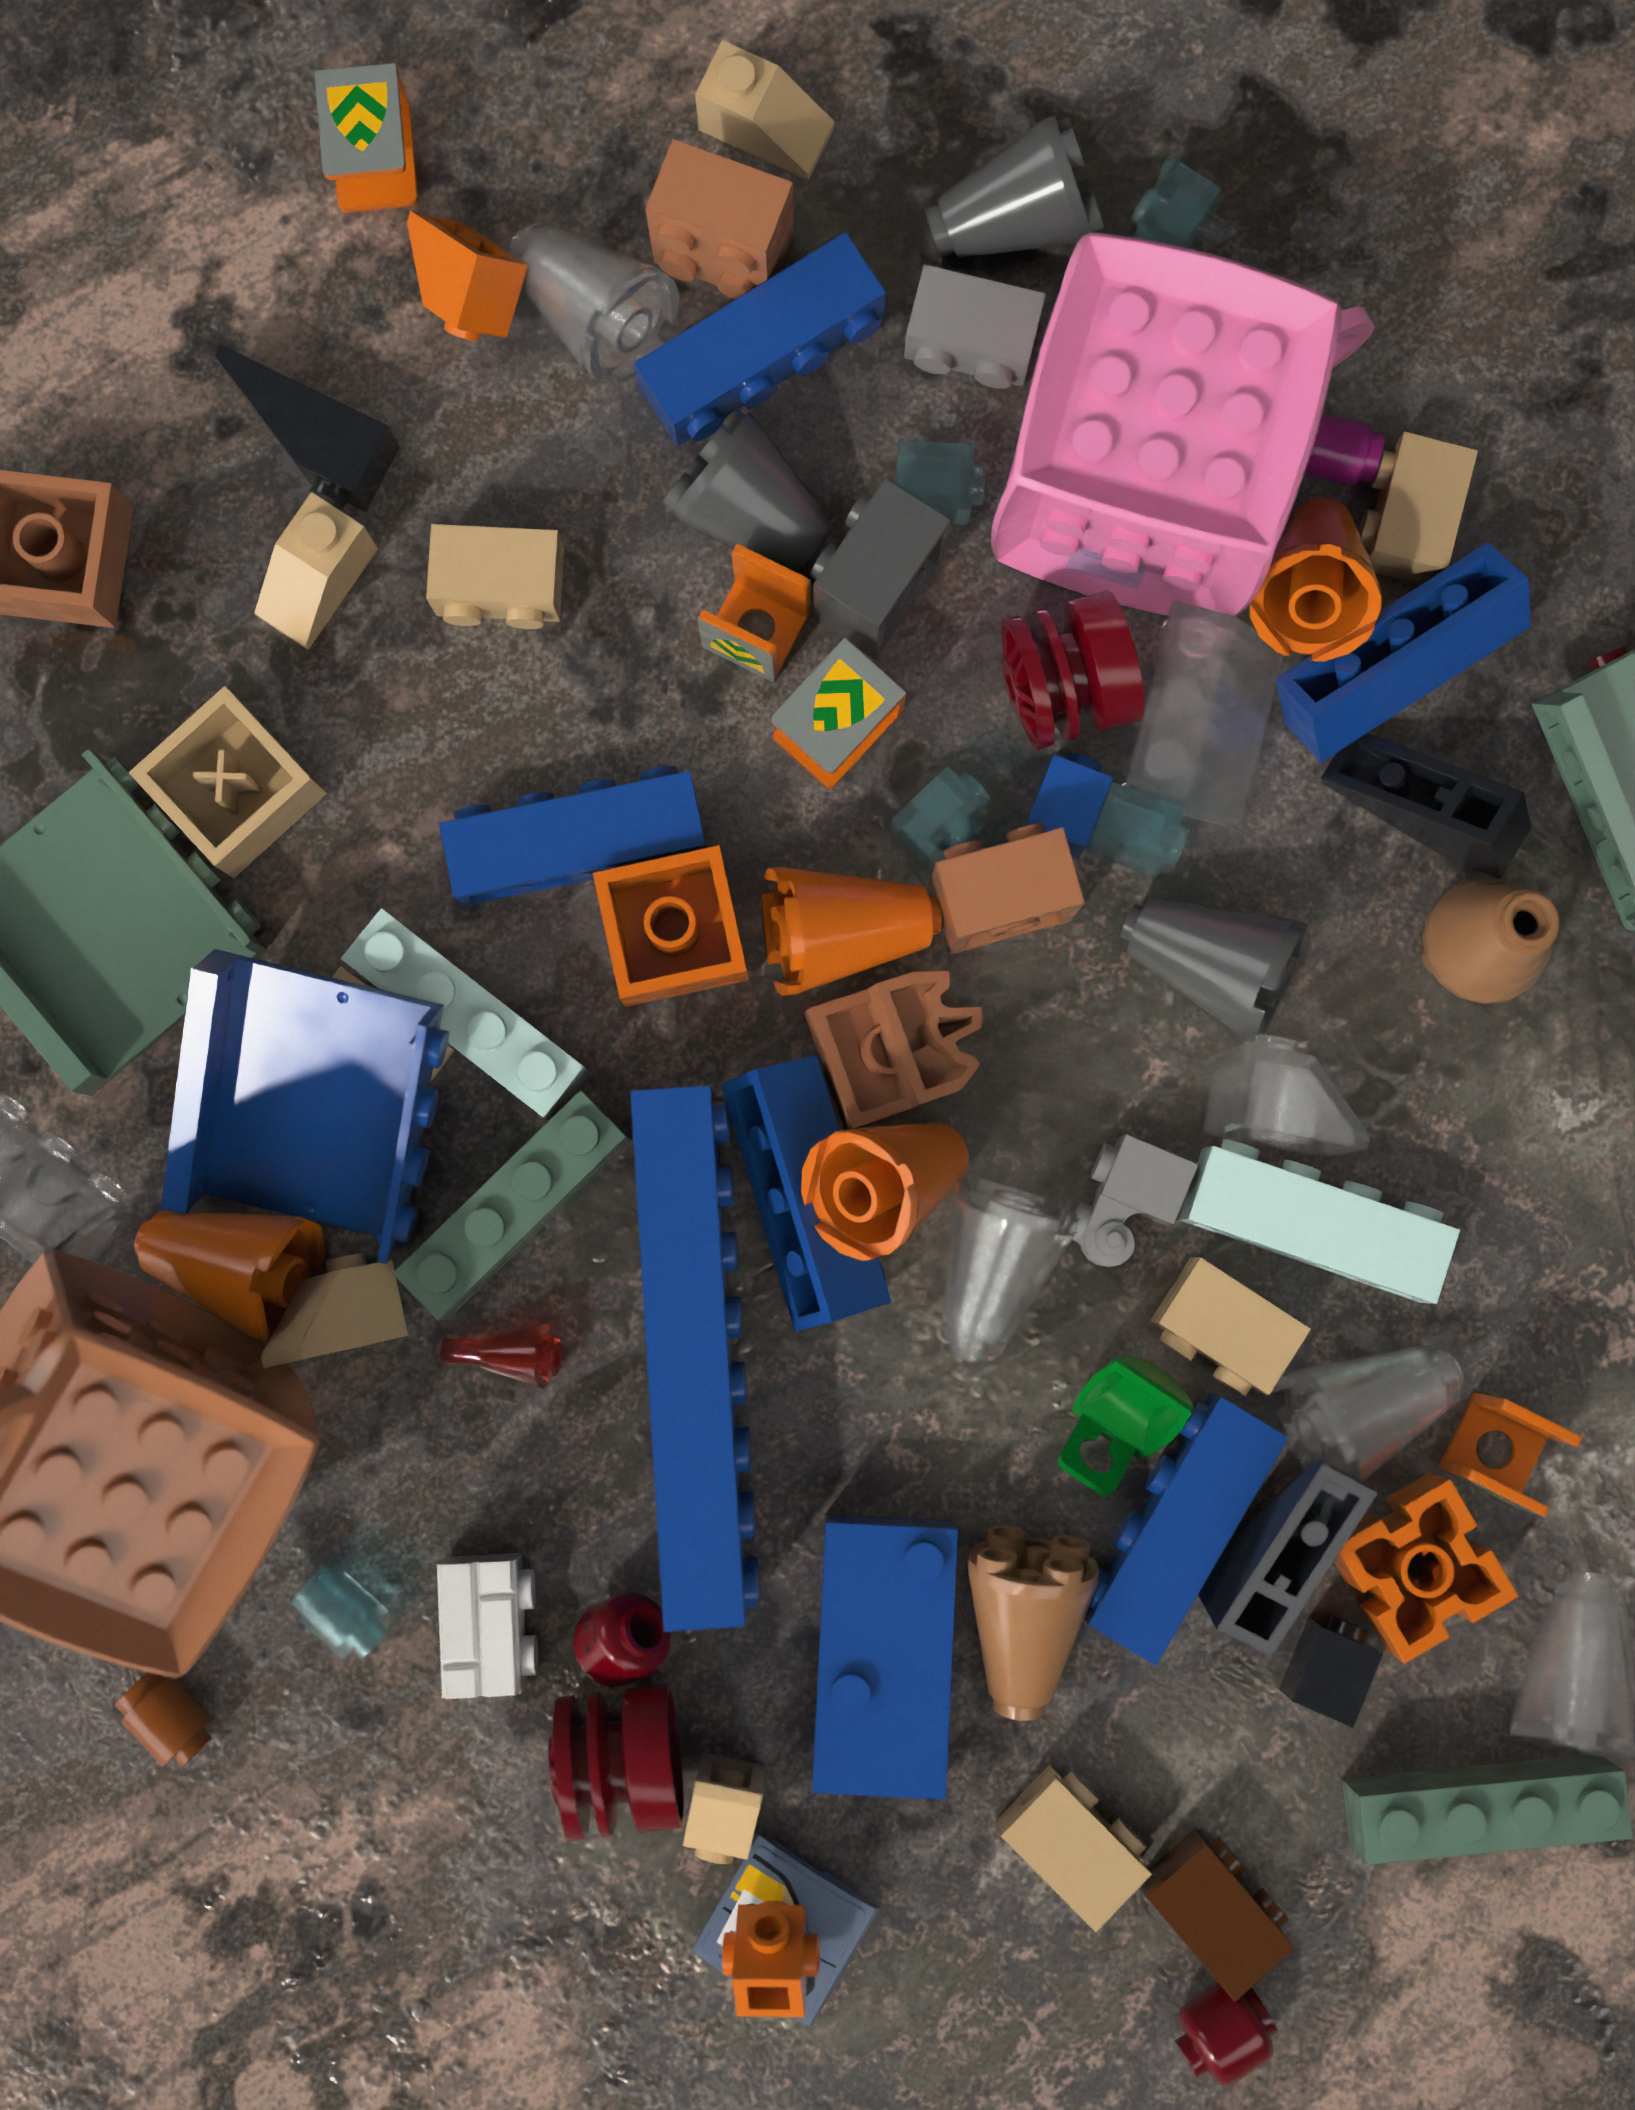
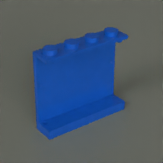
M214 949L191 970L161 1208L187 1214L201 1196L207 1194L292 1216H300L308 1220L377 1236L376 1241L380 1242L377 1262L387 1264L401 1242L410 1243L417 1224L419 1208L418 1206L410 1205L412 1188L413 1186L419 1187L428 1162L429 1150L420 1147L423 1127L429 1128L431 1126L438 1104L439 1091L430 1088L433 1067L438 1069L441 1067L449 1041V1031L440 1029L444 1005Z

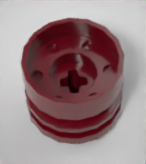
M1106 590L1067 601L1064 608V633H1059L1048 611L1043 608L1032 613L1031 633L1023 618L1018 615L1002 619L1000 626L1003 650L1001 664L1007 694L1016 717L1021 721L1031 745L1036 750L1053 745L1055 741L1054 723L1062 738L1067 742L1077 739L1080 733L1079 708L1084 707L1094 727L1100 732L1142 720L1145 697L1138 656L1125 615L1112 592Z
M661 1684L627 1688L623 1697L621 1720L619 1721L610 1720L608 1708L601 1692L590 1693L587 1701L585 1725L582 1722L576 1697L574 1695L557 1697L554 1703L553 1729L548 1746L549 1774L553 1799L558 1806L567 1840L572 1842L587 1839L591 1807H594L599 1834L602 1838L613 1837L617 1823L618 1804L629 1803L632 1820L639 1833L683 1828L684 1785L676 1709L670 1685Z

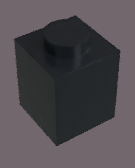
M1331 1615L1328 1625H1325L1308 1617L1279 1690L1292 1702L1354 1728L1383 1653L1365 1642L1369 1631L1354 1623Z

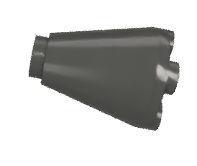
M1055 115L1042 120L938 197L939 204L925 209L928 223L941 257L948 256L954 252L960 258L1077 244L1082 236L1104 228L1089 178L1080 182H1076L1073 171L1085 167L1069 117L1058 122Z
M737 408L733 410L662 501L671 510L670 514L678 521L730 546L742 545L796 573L799 571L809 580H812L810 573L823 550L829 544L838 548L842 542L831 533L832 523L760 422L749 412L747 415H744Z

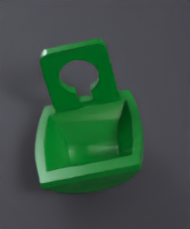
M1135 1356L1117 1357L1095 1372L1078 1394L1071 1412L1079 1416L1057 1458V1463L1062 1470L1100 1496L1109 1497L1117 1489L1133 1455L1143 1459L1166 1446L1183 1429L1194 1407L1179 1383L1158 1366ZM1099 1435L1111 1441L1107 1448L1111 1458L1110 1470L1096 1472L1090 1469L1081 1458V1443L1095 1441Z

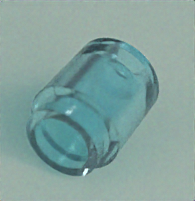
M328 1564L323 1566L302 1587L291 1602V1605L301 1613L298 1620L343 1662L354 1653L363 1661L390 1631L382 1623L389 1614V1611L345 1570L337 1573Z

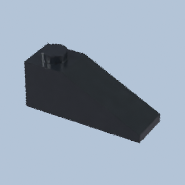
M220 345L215 357L234 385L310 483L311 488L309 491L337 509L343 510L348 503L367 512L400 448L389 426Z
M1366 733L1338 751L1321 777L1322 783L1441 856L1500 880L1532 828L1523 791L1370 733Z
M1321 1459L1314 1462L1235 1535L1219 1557L1198 1594L1216 1629L1272 1657L1377 1496L1378 1492L1376 1489Z

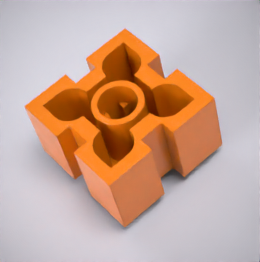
M1431 1472L1386 1497L1393 1513L1380 1519L1366 1512L1334 1560L1346 1583L1363 1593L1369 1590L1372 1597L1359 1604L1385 1651L1404 1664L1450 1637L1442 1622L1457 1614L1475 1623L1519 1597L1493 1551L1471 1540H1466L1464 1534L1477 1527V1524L1452 1481ZM1418 1553L1426 1556V1558L1419 1563V1569L1422 1574L1415 1578L1408 1574V1566L1410 1560Z

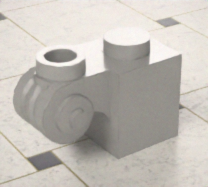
M1127 1134L1118 1137L1115 1146L1105 1143L1096 1159L1090 1177L1099 1182L1092 1205L1080 1202L1071 1220L1066 1237L1076 1241L1080 1245L1085 1257L1095 1265L1104 1267L1121 1265L1130 1258L1135 1246L1133 1234L1128 1227L1123 1225L1125 1220L1133 1214H1138L1162 1225H1174L1198 1164Z

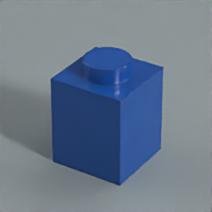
M1067 753L1066 758L1054 754L1024 826L1043 823L1046 832L1063 827L1071 856L1079 859L1087 846L1113 777L1101 773L1102 765L1084 755Z

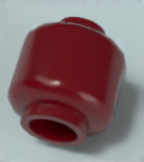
M637 1592L619 1593L594 1605L582 1614L575 1627L573 1645L576 1659L587 1676L598 1684L607 1687H619L647 1677L663 1665L670 1652L671 1632H664L663 1611L651 1598Z
M1216 1982L1179 2009L1178 2019L1184 2035L1176 2039L1175 2044L1197 2078L1208 2071L1216 2082L1223 2086H1230L1266 2063L1272 2057L1274 2049L1271 2036L1276 2034L1278 2029L1264 2004L1252 1988L1245 1992L1237 2001H1234L1224 1988Z

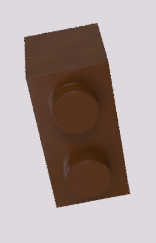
M1195 1828L1149 1869L1152 1875L1140 1887L1146 1898L1230 1997L1237 2001L1295 1948L1281 1929L1289 1921V1918L1263 1888L1255 1895H1252L1237 1876L1246 1868L1220 1837L1209 1845Z

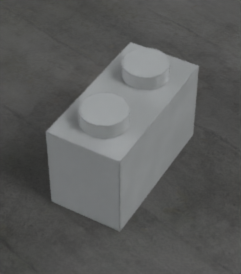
M924 264L906 333L904 358L913 360L919 369L933 374H947L951 369L972 374L977 382L991 388L1005 389L1010 387L1011 384L1023 387L1046 293Z

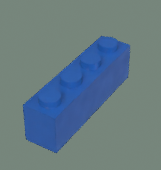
M844 232L634 362L638 387L677 447L691 438L695 442L704 440L721 427L725 421L724 418L731 414L735 408L739 409L745 406L747 409H752L761 405L777 390L776 385L795 373L800 377L806 376L817 370L827 361L829 352L848 340L851 344H857L870 337L880 327L881 320L885 317L886 292L847 233Z
M1489 542L1485 543L1381 610L1370 638L1350 654L1328 661H1311L1310 656L1277 677L1276 684L1284 724L1320 763L1529 629L1531 625L1528 578Z
M675 766L657 767L640 773L641 781L616 786L613 779H600L578 786L579 794L554 799L552 792H538L517 798V807L492 812L490 805H475L455 811V820L439 823L453 897L463 907L591 881L594 880V872L707 848L690 771L678 773Z
M817 1055L758 1068L722 1083L721 1087L794 1331L834 1322L892 1303L885 1282V1271L878 1257L873 1260L861 1261L840 1254L821 1238L814 1227L821 1222L815 1213L812 1203L804 1205L801 1194L802 1167L808 1154L817 1143L832 1133L840 1131L830 1100L829 1086L823 1077Z
M1212 1393L1208 1395L1205 1402L1196 1399L1192 1403L1194 1410L1180 1431V1434L1185 1437L1172 1459L1166 1455L1160 1458L1146 1482L1145 1489L1152 1492L1139 1515L1133 1511L1129 1512L1119 1526L1112 1545L1119 1549L1106 1571L1098 1567V1584L1084 1618L1089 1626L1155 1666L1160 1661L1289 1439L1286 1435L1223 1397Z

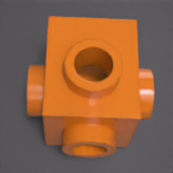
M765 1901L758 1905H738L736 1932L724 1933L722 1950L723 1975L732 1976L737 2016L805 2017L807 1977H819L820 1935L819 1933H808L805 1905H789L781 1901Z

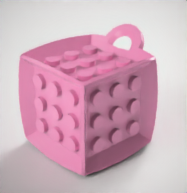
M1089 232L1082 236L1069 260L1062 287L1043 340L1007 486L993 520L991 547L997 561L1041 580L1087 596L1107 590L1114 594L1120 605L1152 613L1216 624H1223L1239 615L1257 596L1269 571L1275 548L1293 506L1311 453L1326 398L1331 371L1354 353L1374 331L1375 325L1365 308L1352 307L1342 311L1336 300L1288 279L1220 256L1132 237Z

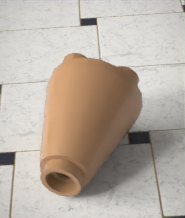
M1492 877L1465 881L1443 894L1429 912L1422 937L1424 945L1422 951L1423 965L1428 972L1436 977L1442 986L1458 998L1480 1004L1506 1002L1530 989L1547 968L1560 925L1558 911L1551 900L1540 892L1515 883Z
M996 1525L987 1529L985 1541L976 1543L968 1551V1573L988 1693L993 1698L994 1711L1003 1717L1019 1721L1039 1719L1045 1714V1705L1049 1704L1055 1695L1098 1584L1099 1568L1097 1561L1090 1556L1091 1545L1084 1538L1074 1535H1057L1052 1540L1026 1537L1025 1531L1020 1528Z

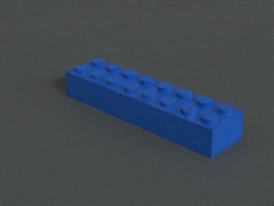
M710 1085L630 1091L664 1632L742 1627L746 1625L749 1607H759L760 1574L758 1557L746 1558L745 1539H754L756 1514L754 1492H742L740 1472L750 1471L752 1454L749 1426L737 1427L736 1405L746 1404L748 1395L745 1361L733 1362L732 1338H741V1335H743L741 1297H729L727 1272L739 1271L737 1232H725L723 1207H735L733 1169L730 1166H720L719 1143H731L729 1110L726 1100L716 1101V1094Z

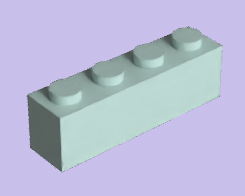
M382 908L341 957L345 963L381 990L444 1005L440 1029L449 1031L448 1043L547 1120H550L569 1102L591 1074L578 1061Z
M1223 1139L1221 1148L1216 1146L1202 1148L1197 1163L1198 1167L1191 1181L1179 1221L1419 1303L1437 1304L1460 1233L1459 1229L1441 1223L1444 1215L1443 1212L1406 1201L1403 1210L1380 1203L1383 1192L1352 1181H1345L1343 1189L1319 1182L1320 1170L1295 1161L1284 1160L1282 1168L1257 1161L1260 1150L1237 1141Z

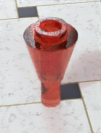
M543 1324L487 1336L482 1340L444 1338L440 1347V1359L442 1364L480 1366L484 1370L543 1389L548 1384L550 1376H557L559 1374L562 1363V1344L560 1338L553 1337L550 1326Z

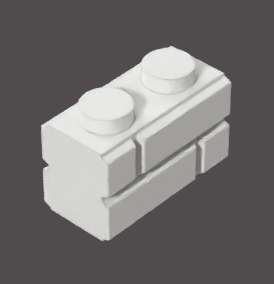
M522 1553L445 1557L437 1564L442 1698L457 1699L521 1694L528 1684L527 1676L537 1675L538 1673L537 1636L525 1634L524 1610L535 1608L536 1584L534 1570L523 1569Z

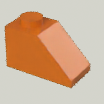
M410 210L407 226L423 306L445 321V331L459 338L479 341L481 334L507 338L528 264L460 220Z

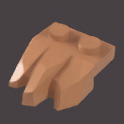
M949 970L910 972L876 983L866 990L810 1007L804 1012L845 1129L860 1128L963 1089L981 1065L975 1056L960 1052L955 1042L981 1029L982 1007L949 1008L942 1004L941 995L950 987Z

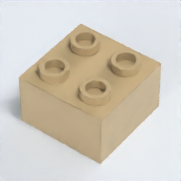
M226 686L221 688L128 772L211 863L232 878L239 875L327 795L322 787Z

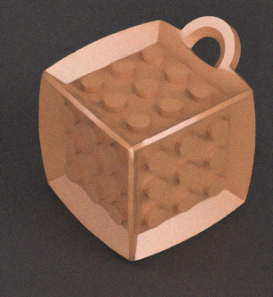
M55 1249L44 1251L0 1310V1620L49 1642L116 1664L174 1678L185 1675L219 1632L263 1564L302 1488L319 1448L318 1424L310 1397L302 1381L290 1365L285 1363L263 1368L261 1354L266 1347L264 1344L256 1341L226 1321L170 1292L78 1256Z

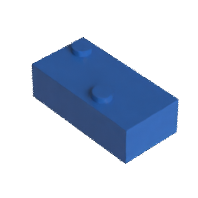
M825 1514L812 1793L946 1800L958 1528L953 1520Z

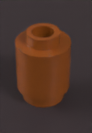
M147 1672L114 1705L124 1715V1718L120 1721L123 1726L162 1767H165L173 1759L181 1767L185 1766L212 1740V1737L205 1730L213 1721L212 1716L174 1677L167 1676L165 1678L163 1675Z

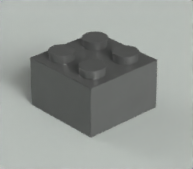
M886 478L874 495L865 491L858 498L846 519L845 525L851 529L840 546L837 548L829 544L817 559L810 573V577L816 580L811 589V596L814 600V620L842 639L846 638L856 648L876 660L944 559L951 520Z

